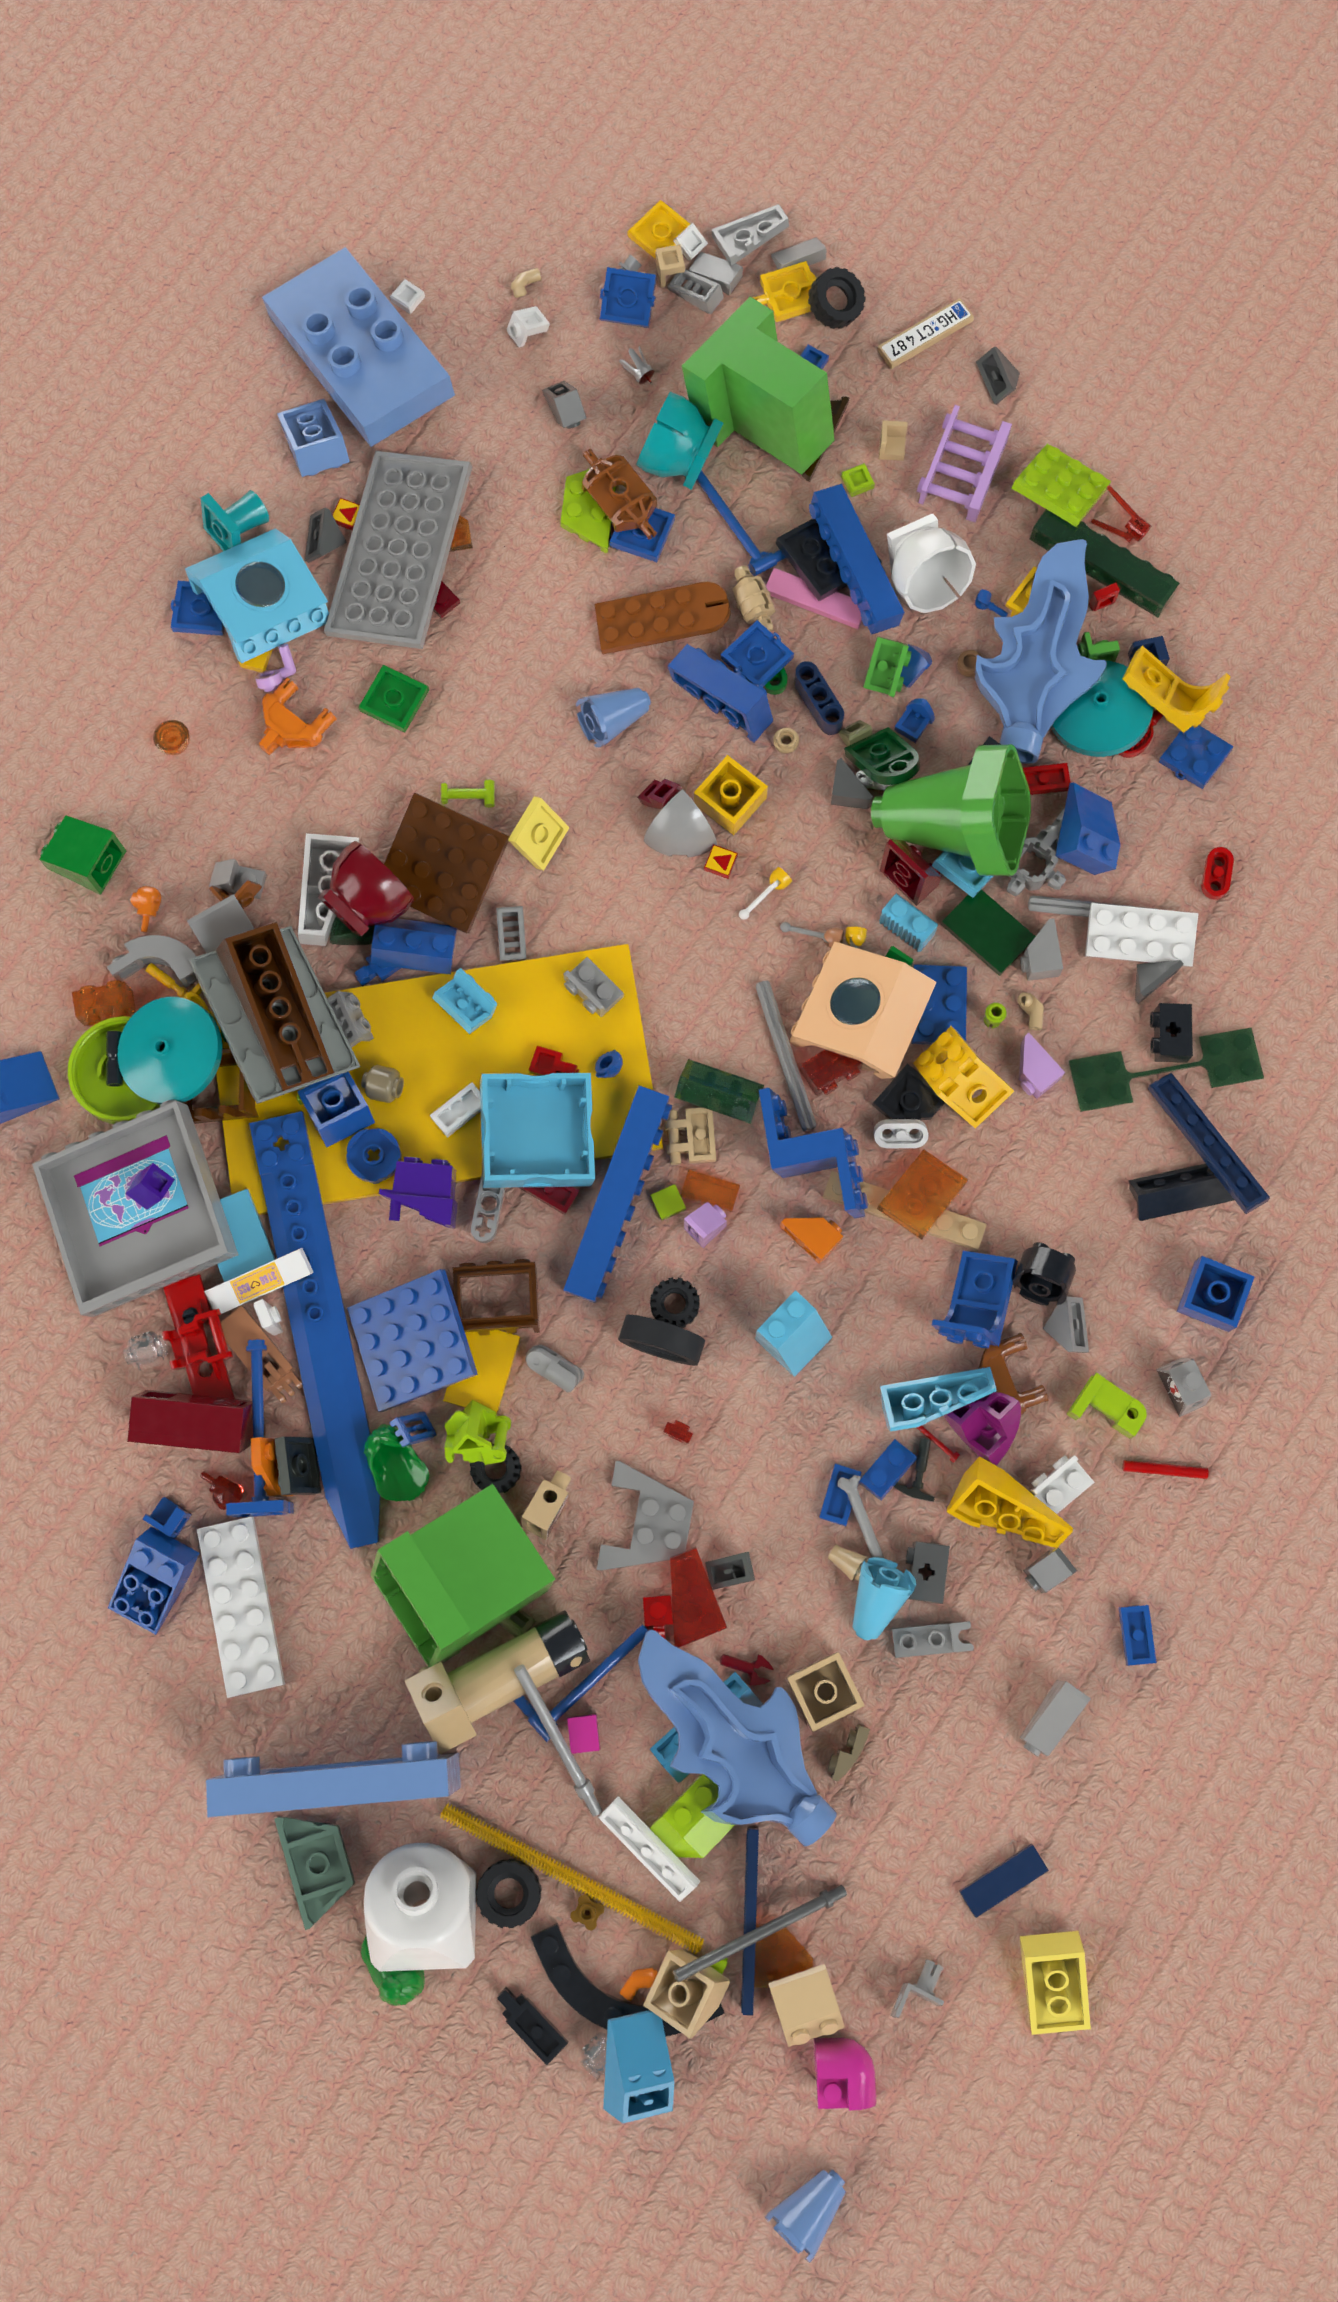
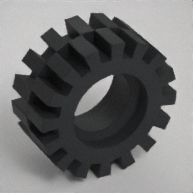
M672 1277L668 1278L667 1281H661L653 1289L650 1297V1307L655 1320L684 1328L687 1324H691L698 1315L699 1295L696 1288L689 1281L685 1282L683 1278L673 1279ZM672 1293L682 1295L686 1301L684 1310L677 1314L668 1312L664 1306L666 1297Z
M505 1445L507 1451L506 1459L504 1460L506 1463V1473L499 1479H491L486 1475L483 1462L470 1463V1475L473 1478V1482L480 1489L483 1490L493 1484L500 1494L508 1492L510 1488L516 1485L517 1480L520 1479V1471L522 1469L519 1457L509 1446Z

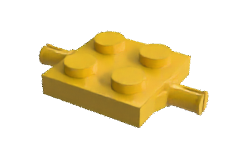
M807 261L760 275V283L764 294L753 297V299L763 305L767 304L773 310L776 322L811 312V307L808 303V293L812 283L817 278L810 271Z

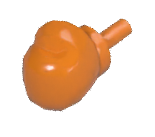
M150 886L140 887L137 892L132 894L130 899L131 904L138 909L137 914L143 916L141 932L148 933L150 917H156L162 898L160 891Z

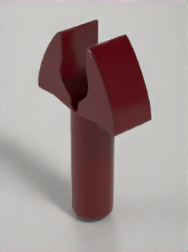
M723 1654L720 1658V1665L747 1673L751 1678L749 1685L757 1686L771 1681L766 1678H760L754 1671L755 1668L758 1669L760 1667L774 1671L772 1665L759 1654L757 1660L753 1662Z

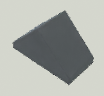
M842 758L838 759L831 805L869 809L872 805L873 796Z

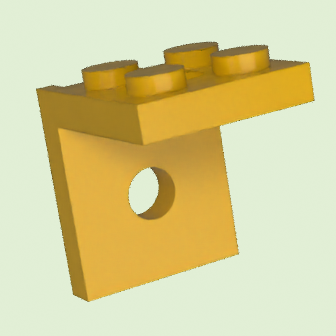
M952 1026L942 1033L913 1062L937 1096L975 1129L1014 1092L1008 1083L976 1055ZM982 1089L979 1096L972 1098L975 1091Z

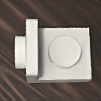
M537 306L514 311L509 321L507 332L518 347H523L528 336L547 332L550 323Z

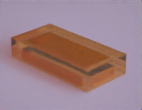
M688 1170L681 1197L703 1204L708 1202L712 1207L716 1204L722 1210L733 1212L740 1185Z

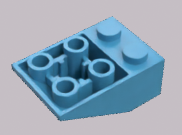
M649 2010L608 2019L603 2109L622 2124L673 2111L674 2076L662 2018Z

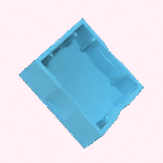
M521 1073L482 1074L480 1080L483 1188L592 1186L595 1180L594 1141L590 1128L592 1113L591 1073H551L543 1076H530Z

